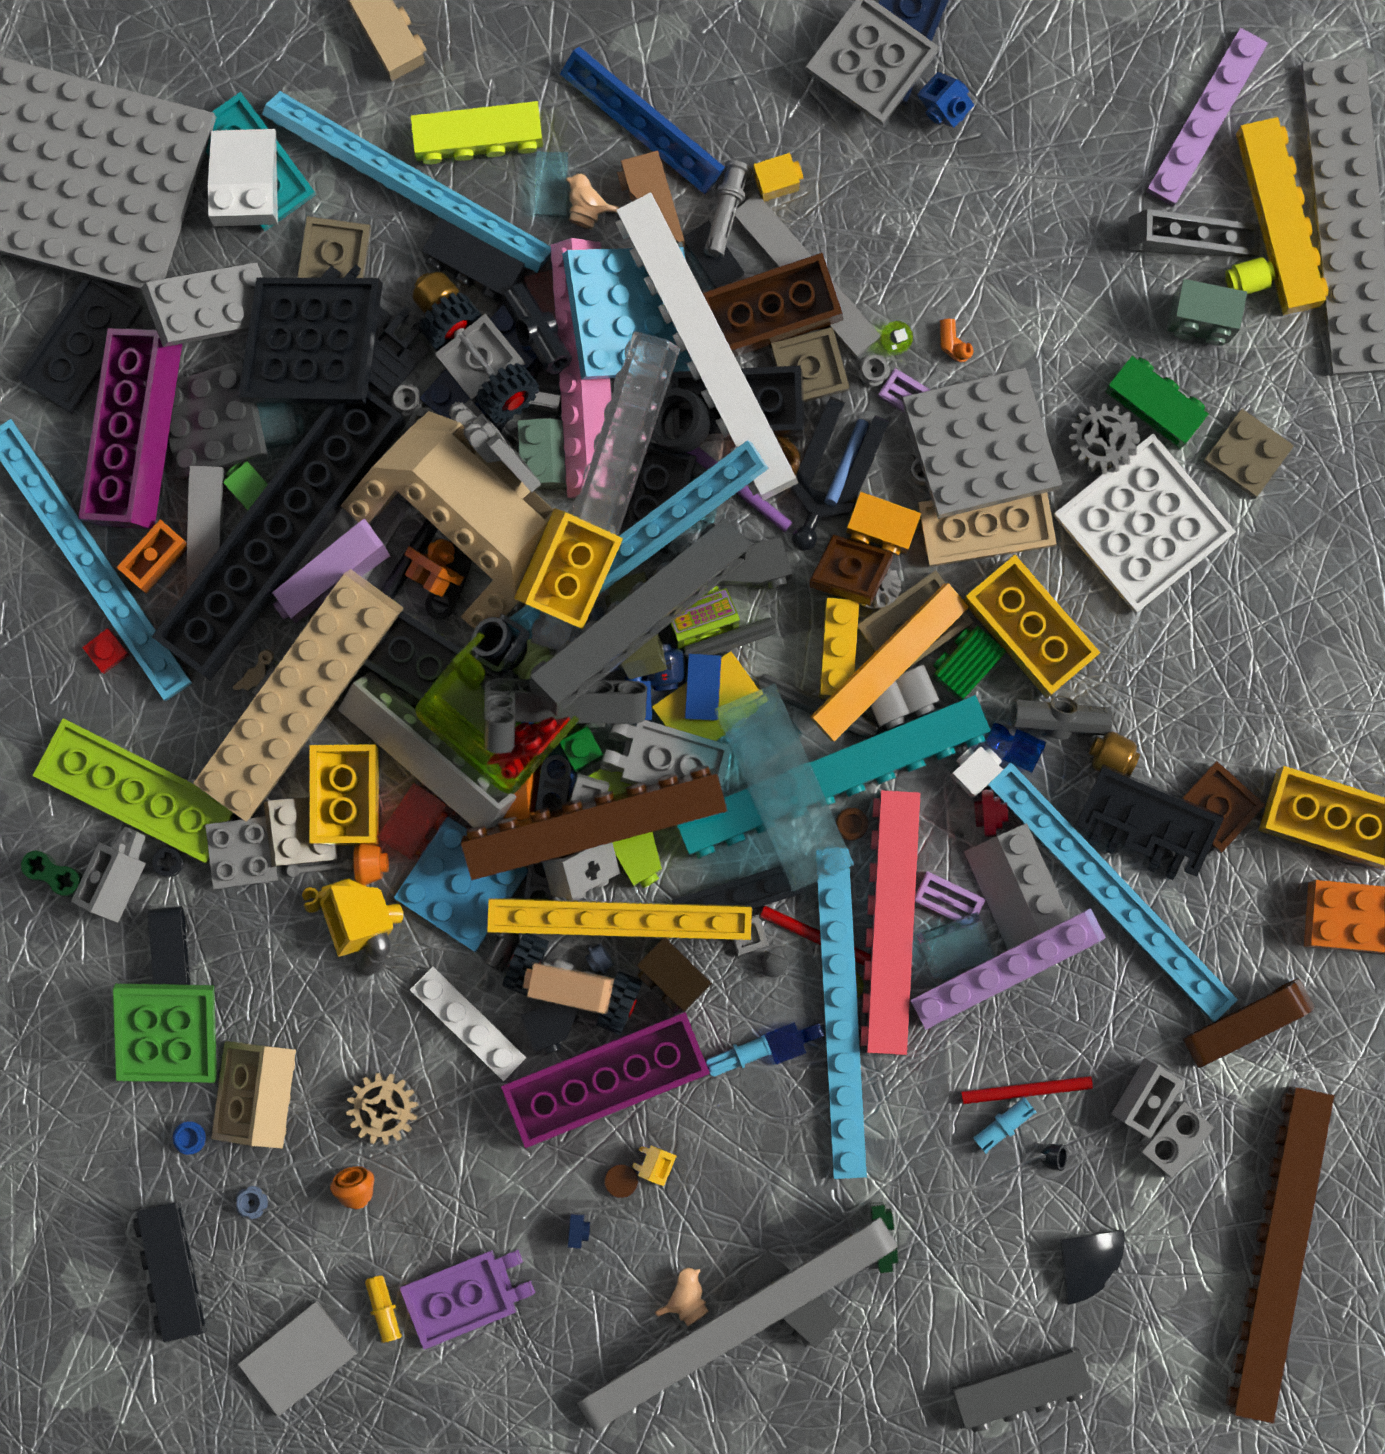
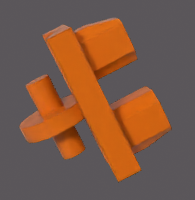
M438 539L429 544L428 554L425 555L408 546L404 555L412 559V562L405 573L407 577L423 584L425 589L441 597L444 596L450 582L460 586L464 577L446 566L454 560V546L446 539Z

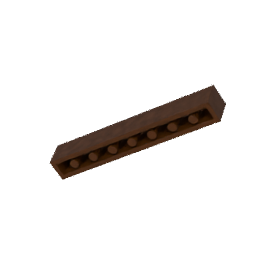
M708 765L699 766L689 771L690 774L677 778L676 774H670L657 779L658 783L645 786V783H636L626 787V792L613 795L612 791L603 792L595 795L594 800L581 803V800H574L564 803L562 809L549 812L548 808L540 809L530 813V818L518 821L517 817H511L499 821L497 827L486 829L485 826L471 828L466 831L467 835L461 838V846L471 881L727 812L716 767L709 769Z

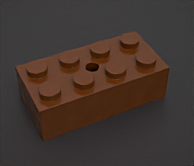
M823 253L703 293L735 357L769 346L771 343L793 338L844 320ZM769 305H776L779 308L775 313L766 312Z

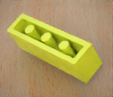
M538 101L411 115L415 156L417 162L423 161L424 164H437L445 158L466 161L473 159L474 155L486 154L487 157H500L505 155L506 151L518 150L519 153L527 154L543 147Z

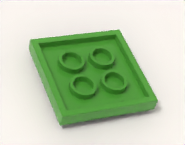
M114 985L116 1081L215 1083L217 1071L214 985Z

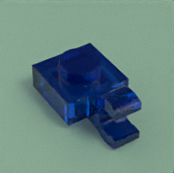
M994 723L985 744L991 748L1004 751L1005 754L1002 760L1032 773L1045 748L1046 742L1016 729L1014 736H1012L1006 727Z
M794 1022L764 1035L777 1065L805 1054L806 1050L803 1044L824 1036L820 1023L798 1031Z

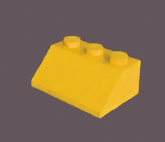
M554 508L514 599L583 629L623 538L567 512Z
M375 744L310 745V844L356 846L357 844L379 845V748Z

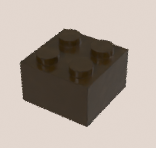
M665 937L637 965L641 970L637 976L651 990L657 986L664 993L661 1000L673 1012H676L679 1008L686 1012L712 985Z

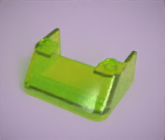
M479 632L452 660L416 706V714L427 728L497 789L506 794H514L580 719L574 715L541 754L535 756L524 767L517 778H504L498 763L488 765L487 761L495 753L486 750L484 747L485 690L479 685L485 678V671L481 663L471 655L472 651L484 638V635ZM515 722V727L522 723Z

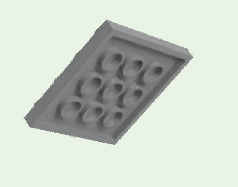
M1026 368L902 398L905 415L937 519L1061 489L1063 484Z

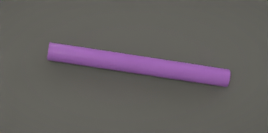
M700 447L691 452H686L697 456V462L707 470L718 463ZM747 485L736 493L784 533L792 525L793 522L767 501H763L758 494L753 495Z

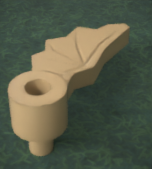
M269 649L261 651L258 656L257 665L249 668L244 677L233 686V689L240 690L243 688L249 691L253 686H257L266 675V665L274 659L273 652Z

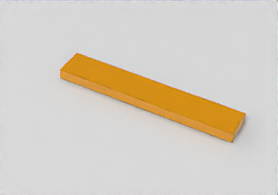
M944 583L810 716L811 720L830 741H835L969 606L949 583Z

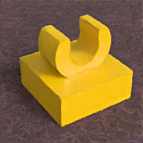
M652 1145L650 1148L640 1147L639 1151L645 1153L646 1158L643 1165L633 1163L632 1167L639 1171V1177L664 1186L676 1155Z

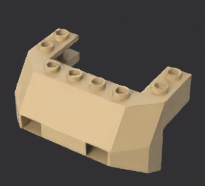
M428 411L369 470L341 507L357 522L365 518L369 524L375 516L384 511L398 492L493 579L461 616L463 620L475 629L486 618H499L501 614L507 616L518 604L519 601L514 599L553 512V508L534 491L531 493L502 461L486 462L464 436V426L460 422Z

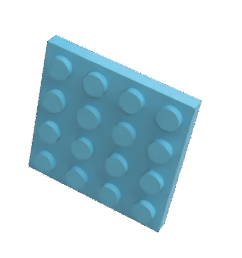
M679 247L680 250H681V252H682V254H683V256H684V258H685L684 248H683V247ZM633 248L567 250L562 254L581 380L670 376L671 372L690 371L687 363L692 360L687 350L680 352L672 336L677 333L673 322L666 324L658 308L663 302L658 293L654 296L651 295L644 281V278L649 275L644 265L639 268L637 267L629 251Z

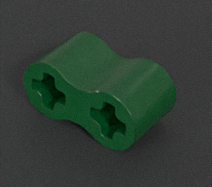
M38 850L27 853L21 862V870L26 877L40 882H47L56 894L65 897L74 896L83 877L78 870L67 866L60 867L51 855ZM35 860L42 861L41 864L45 866L43 872L36 871V868L32 866ZM63 876H70V880L74 882L71 888L64 887V883L61 882Z

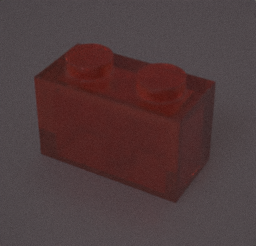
M413 783L377 838L410 860L415 855L420 858L431 842L427 837L433 828L439 830L449 816L445 812L448 806Z

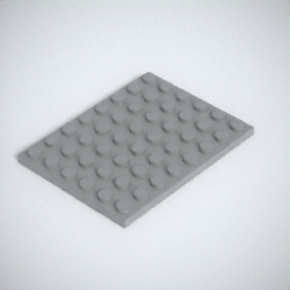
M0 57V253L142 291L141 287L146 282L165 279L207 149L211 131L215 124L216 115L213 112Z

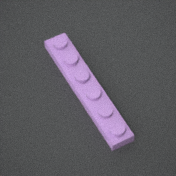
M1243 28L1239 29L1146 192L1173 207L1175 206L1268 42Z

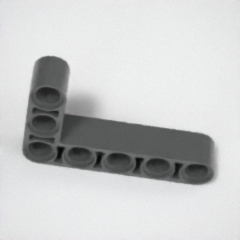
M500 678L489 680L485 684L484 747L493 753H507L513 750L515 722H541L549 717H554L555 719L570 717L571 720L568 723H640L646 718L647 687L638 681L601 680L556 717L530 690V679Z

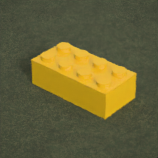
M1013 555L964 598V602L969 606L968 609L1000 646L1006 650L1007 654L1046 699L1100 654V651L1016 555Z
M1282 766L1276 770L1258 831L1385 870V797L1287 766Z

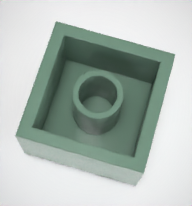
M1183 279L1173 295L1167 331L1174 332V336L1181 339H1193V336L1205 338L1206 343L1216 346L1230 343L1241 328L1247 291Z

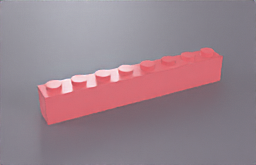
M881 790L879 798H873L872 817H878L877 830L871 831L870 849L876 850V863H870L869 882H874V895H868L867 915H873L872 928H866L865 947L871 948V961H864L863 976L864 980H869V994L863 993L862 1013H868L867 1026H861L860 1046H866L865 1053L907 1055L920 811L919 792Z

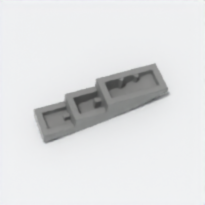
M190 466L187 523V590L224 543V537L222 536L224 503L222 502L223 467Z

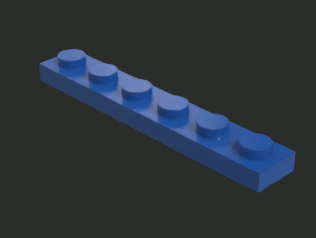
M582 48L574 49L559 74L650 150H658L662 160L702 193L706 194L709 192L725 167Z

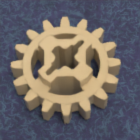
M376 1073L375 1082H372L368 1077L363 1078L365 1087L362 1088L355 1085L353 1089L358 1094L357 1097L347 1099L349 1103L354 1104V1109L346 1111V1115L355 1116L356 1119L350 1124L351 1128L360 1126L362 1130L359 1133V1137L363 1138L370 1134V1143L372 1144L376 1143L378 1137H382L384 1145L389 1144L391 1135L397 1141L401 1140L400 1130L403 1129L410 1132L412 1128L407 1124L408 1120H417L418 1116L411 1113V1108H415L419 1104L418 1102H410L409 1099L415 1091H405L403 1089L406 1084L404 1079L398 1082V1084L394 1083V1074H389L386 1081L383 1080L381 1073ZM382 1086L378 1096L373 1099L364 1097L373 1088ZM394 1090L401 1096L404 1108L398 1107L393 1099ZM384 1099L387 1101L386 1106L396 1111L397 1114L387 1113L380 1118L378 1117L379 1111L375 1110L374 1107L368 1106V1104H381ZM361 1110L367 1111L371 1117V1127L365 1123ZM393 1118L401 1120L393 1129L383 1131L386 1122Z

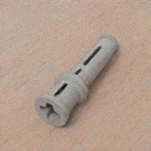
M736 160L725 162L724 170L726 173L724 180L717 189L718 206L704 248L705 254L718 258V256L720 258L724 257L738 204L744 201L746 180L752 174V168L749 165Z

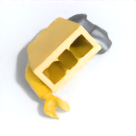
M343 879L323 886L319 892L312 887L306 888L302 893L303 899H315L311 902H306L304 908L309 913L317 912L322 908L338 957L362 950L357 963L359 972L370 976L381 970L385 955L391 949L388 935L393 930V924L401 923L403 920L401 905H386L380 889L367 887L351 879Z

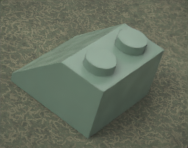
M551 418L518 420L519 455L541 482V485L535 490L567 488L563 421Z

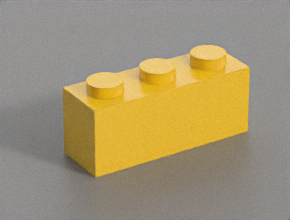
M826 599L819 698L828 699L855 673L859 602L849 599Z

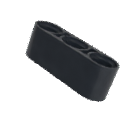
M183 906L149 909L148 925L153 984L191 985Z

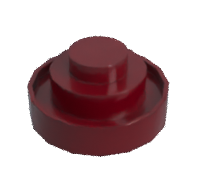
M993 789L982 790V801H974L976 827H984L985 837H996V829H1002V822H1009L1007 802L1001 803L1000 796L994 797Z

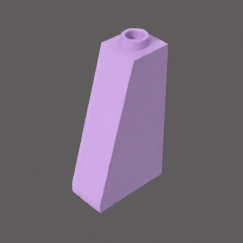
M364 518L272 593L277 599L273 605L284 620L290 617L294 623H297L322 605L345 572L352 569L362 577L390 557V554Z

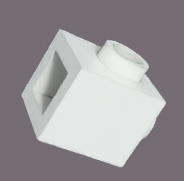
M980 746L975 752L969 748L956 760L960 766L950 777L973 799L1003 771L999 766L1002 761L990 748L985 751Z

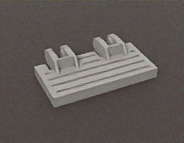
M471 399L465 404L459 401L452 404L450 410H448L450 412L449 415L452 420L458 421L464 426V436L486 462L503 461L531 493L541 485V482L511 443Z

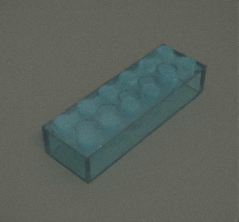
M774 683L714 709V715L791 893L852 868L854 863L776 684Z

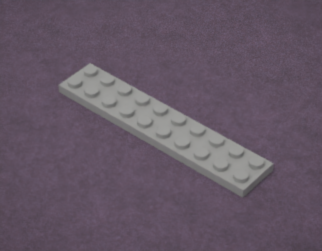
M1366 58L1303 62L1300 67L1318 252L1320 255L1321 278H1325L1328 286V296H1326V301L1324 302L1330 375L1385 372V245Z

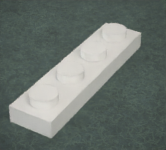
M433 966L410 989L503 1081L527 1058Z

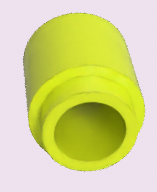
M1264 257L1235 264L1232 266V269L1225 271L1228 288L1247 291V294L1271 288L1272 281L1276 279L1273 264L1271 261L1266 262Z

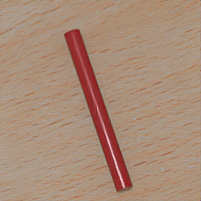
M764 906L760 918L821 945L819 930L768 906ZM854 947L855 962L864 965L865 960L871 961V954Z
M1086 1076L961 1091L962 1104L1022 1098L1023 1096L1030 1097L1093 1089L1092 1077Z

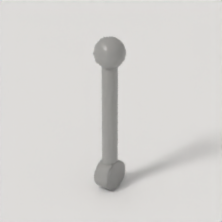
M345 859L341 863L303 867L289 865L287 874L291 877H297L300 873L336 869L352 871L354 863L352 859Z

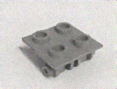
M265 816L250 818L247 822L242 819L205 824L213 889L257 883L267 884L271 883V881H278L277 867L271 866Z

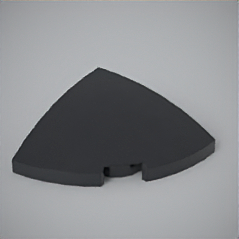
M1124 1230L1060 1239L1068 1305L1084 1301L1100 1292L1113 1272L1118 1270L1124 1252Z

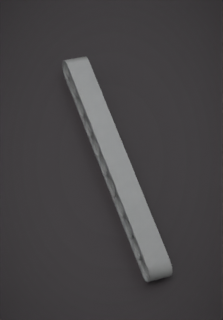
M879 1217L606 1382L576 1403L593 1431H596L896 1249L898 1245Z

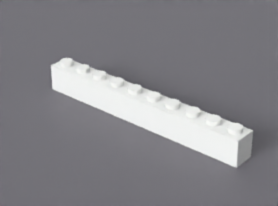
M650 192L617 209L620 220L615 222L623 239L630 237L635 248L629 251L638 268L644 265L649 275L644 278V281L651 295L654 296L658 293L663 302L662 305L658 306L659 311L666 324L673 322L677 333L672 336L680 352L687 350L692 360L687 363V366L694 380L702 379L706 390L701 392L709 409L716 407L721 417L716 420V423L723 437L730 436L735 445L730 451H734L748 440L753 443L769 468L748 484L752 494L759 493L764 501L798 484L788 460L652 193Z

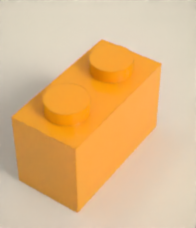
M860 491L846 533L851 535V540L869 545V542L881 545V549L893 552L894 556H899L900 552L907 554L921 513Z

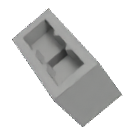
M1179 1101L1177 1105L1172 1102L1163 1117L1162 1123L1157 1127L1151 1139L1145 1135L1141 1137L1139 1143L1142 1146L1138 1152L1164 1175L1173 1178L1212 1132L1214 1127L1185 1102ZM1183 1115L1189 1117L1192 1123L1190 1131L1186 1134L1179 1133L1176 1128L1178 1118ZM1165 1140L1170 1145L1171 1152L1167 1158L1159 1159L1156 1156L1155 1147L1160 1141Z

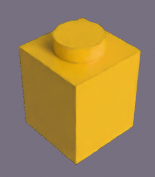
M790 153L753 164V176L764 202L799 191V180L803 179V173L799 162H793Z

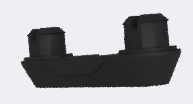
M451 540L449 542L454 546V560L446 566L462 575L464 579L460 586L450 582L443 597L429 591L425 604L426 611L432 618L438 620L446 619L452 614L472 564V560Z

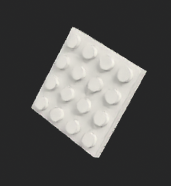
M1154 433L1137 446V455L1128 454L1130 457L1129 465L1120 462L1118 472L1111 467L1107 470L1106 474H1102L1053 515L1135 614L1236 533Z

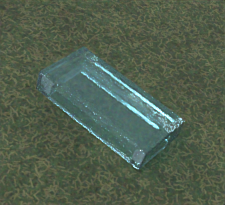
M536 152L535 217L567 218L568 182L566 178H568V152Z

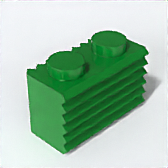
M976 626L972 632L966 628L954 641L958 645L957 649L951 655L944 652L933 665L937 671L932 677L959 701L964 700L1006 653V650L979 626Z

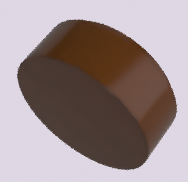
M847 808L837 816L835 828L838 835L843 839L855 841L866 833L868 819L861 810Z
M624 1164L613 1166L605 1177L606 1189L611 1195L618 1198L630 1196L638 1184L636 1172L630 1166Z

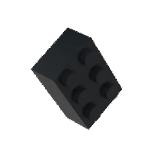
M635 437L605 530L620 536L691 482L697 456L688 453L671 452L656 443ZM671 542L661 548L659 552L668 554Z

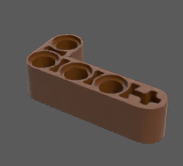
M1296 978L1278 987L1271 994L1183 1038V1041L1198 1068H1201L1312 1012L1315 1006L1300 978Z

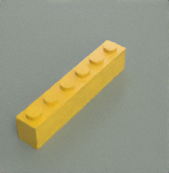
M1278 117L1241 125L1236 133V138L1267 257L1275 270L1276 279L1274 283L1282 314L1284 316L1319 308L1326 301L1328 286L1325 278H1320L1318 270L1320 255L1318 249L1312 247L1310 240L1312 225L1309 217H1304L1302 209L1304 194L1302 188L1296 186L1294 175H1296L1295 160L1293 156H1288L1286 148L1288 144L1287 130L1285 126L1280 125Z

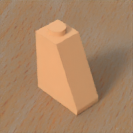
M534 963L533 970H526L523 988L529 989L527 997L605 1014L608 1011L614 978Z

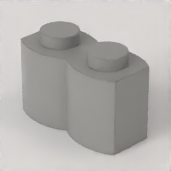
M922 665L903 673L870 706V709L878 727L886 725L887 730H891L905 724L904 717L916 713L917 718L935 711L934 705L940 700L925 666Z

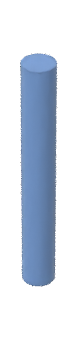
M858 419L824 500L830 506L837 505L869 427V423L866 420Z

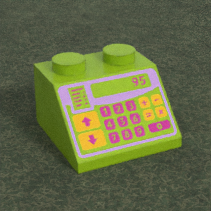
M715 586L672 621L669 626L677 648L682 649L693 643L739 628L740 618L727 588L719 590L718 586Z

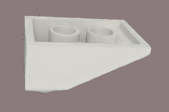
M276 129L211 131L208 217L213 226L278 224Z

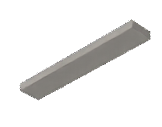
M757 193L736 209L734 216L736 221L777 268L811 257V254ZM832 280L844 320L828 325V327H833L835 335L854 357L858 358L881 338V335Z

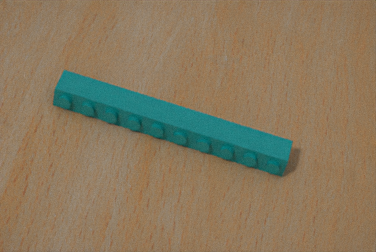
M974 695L724 798L727 812L676 826L688 855L696 854L697 859L716 852L714 846L726 842L729 847L746 840L745 833L755 829L758 834L769 831L776 827L775 821L784 817L787 818L788 822L806 815L804 811L806 808L816 805L819 810L836 803L834 797L846 792L847 796L851 797L865 791L864 785L876 780L877 784L881 785L896 778L894 772L906 768L908 773L926 766L924 760L936 756L939 761L956 753L954 748L966 743L968 748L986 741L984 735H987L991 730L977 696Z

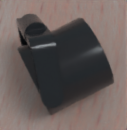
M503 614L499 618H486L476 626L471 636V645L475 652L473 658L497 674L503 675L508 670L517 667L524 660L527 653V640L530 636L529 631Z

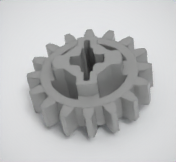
M1102 404L1101 411L1098 412L1091 406L1089 407V416L1080 413L1078 415L1080 424L1072 423L1071 425L1072 432L1074 433L1069 435V442L1073 445L1071 447L1072 455H1079L1078 464L1080 466L1088 462L1090 472H1093L1096 467H1101L1102 474H1106L1108 467L1111 466L1118 472L1120 462L1126 465L1130 464L1128 454L1137 455L1138 453L1137 446L1135 445L1140 443L1139 434L1135 433L1138 431L1137 423L1130 422L1129 412L1121 416L1119 406H1115L1112 411H1108L1107 405ZM1092 426L1090 433L1085 434L1086 431ZM1099 432L1102 433L1103 437L1105 436V438L1109 440V446H1107L1106 441H1103V439L1100 438ZM1124 443L1123 447L1117 452L1118 446Z

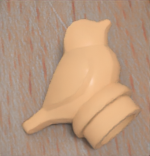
M575 174L572 177L566 178L571 188L569 200L573 205L569 211L571 213L570 222L587 229H593L595 222L598 221L599 214L604 212L617 213V209L620 207L606 203L591 186L586 175Z
M688 1267L680 1271L677 1285L666 1306L655 1312L657 1316L668 1313L679 1314V1319L684 1321L687 1327H689L709 1312L705 1306L706 1302L701 1299L703 1290L698 1281L700 1269Z

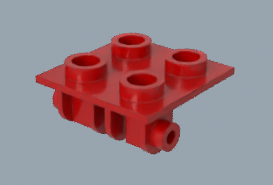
M549 717L536 724L530 725L528 722L519 724L515 727L514 749L507 753H495L487 761V764L498 763L504 778H517L524 767L535 756L540 755L571 720L570 717L560 719Z

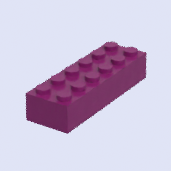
M108 328L78 519L105 527L151 530L155 525L182 344L163 347L157 330Z
M686 1012L503 1085L501 1088L524 1147L528 1148L706 1076L710 1072Z

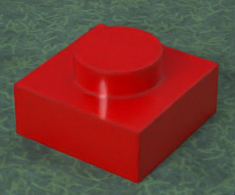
M109 628L82 647L103 674L130 655Z

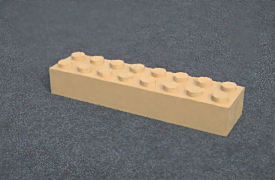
M352 569L345 572L193 784L247 822L261 806L404 608Z

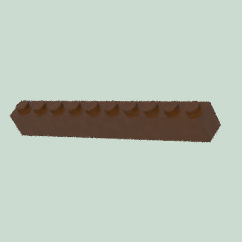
M1289 1087V1092H1284L1282 1097L1281 1112H1285L1283 1125H1278L1275 1133V1144L1279 1145L1277 1157H1272L1269 1165V1176L1273 1177L1271 1189L1266 1190L1263 1197L1262 1207L1266 1209L1264 1223H1259L1256 1236L1257 1242L1261 1243L1259 1253L1253 1256L1250 1273L1254 1275L1252 1288L1248 1287L1245 1294L1244 1306L1248 1308L1246 1321H1241L1238 1332V1339L1242 1340L1240 1354L1235 1353L1232 1364V1373H1236L1234 1387L1229 1386L1226 1396V1406H1230L1229 1412L1235 1416L1274 1424L1335 1095L1298 1087Z

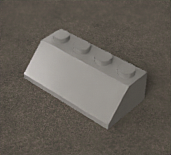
M1027 823L964 851L1007 950L1070 919Z

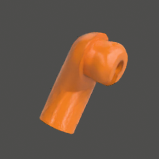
M940 320V346L942 351L957 362L967 361L972 357L974 350L970 343L966 344L956 337V320Z

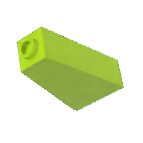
M599 769L588 776L609 782L608 791H612L613 795L626 792L625 788L631 785L620 781L623 772H610ZM653 832L612 842L616 858L633 887L640 884L644 889L659 880L657 874L662 871Z

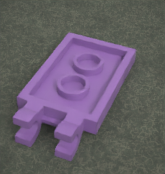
M519 1249L497 1259L493 1250H490L400 1287L423 1350L516 1313L514 1302L536 1293L531 1280L513 1288L507 1275V1269L523 1262Z

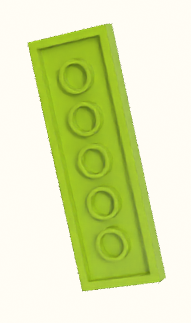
M64 718L61 720L33 774L34 777L206 864L209 863L210 858L205 824L231 821L234 815L232 811L195 784Z

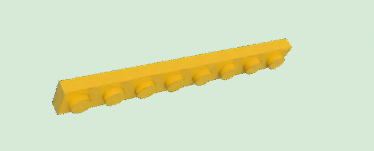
M488 898L487 932L751 940L752 907Z

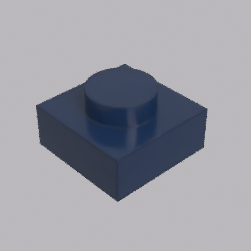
M571 1213L568 1248L581 1249L582 1241L589 1242L590 1222L584 1221L585 1214Z

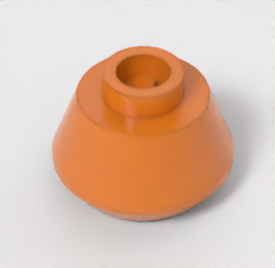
M357 844L354 847L353 863L356 882L362 885H369L382 879L384 872H389L388 853H382L380 846Z
M360 1166L346 1168L334 1177L330 1185L331 1193L347 1208H363L373 1196L374 1175L371 1171Z

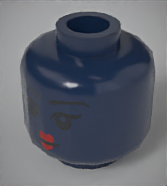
M663 642L667 670L644 676L645 681H651L654 691L679 688V683L686 678L684 654L678 648H671V642Z

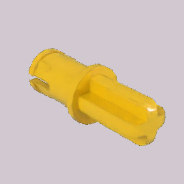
M377 1275L368 1278L365 1284L373 1308L370 1314L375 1316L381 1336V1343L401 1338L402 1334L400 1333L394 1313L396 1304L391 1303L384 1277Z

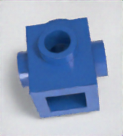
M937 72L917 94L927 108L926 115L937 125L943 123L954 128L974 106V103L967 95L969 89L960 80Z

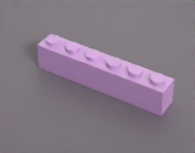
M1090 908L920 994L910 1001L926 1030L1099 943L1106 937Z

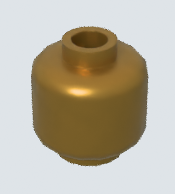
M433 272L430 274L425 273L416 280L412 296L415 304L425 314L427 310L431 311L433 309L431 306L434 303L437 305L441 303V298L446 297L448 299L449 294L454 293L456 295L460 291L445 274Z
M1112 731L1108 732L1103 739L1096 737L1089 751V754L1094 756L1092 765L1095 770L1100 771L1104 764L1129 776L1132 774L1140 757V753L1136 752L1137 746L1134 741Z

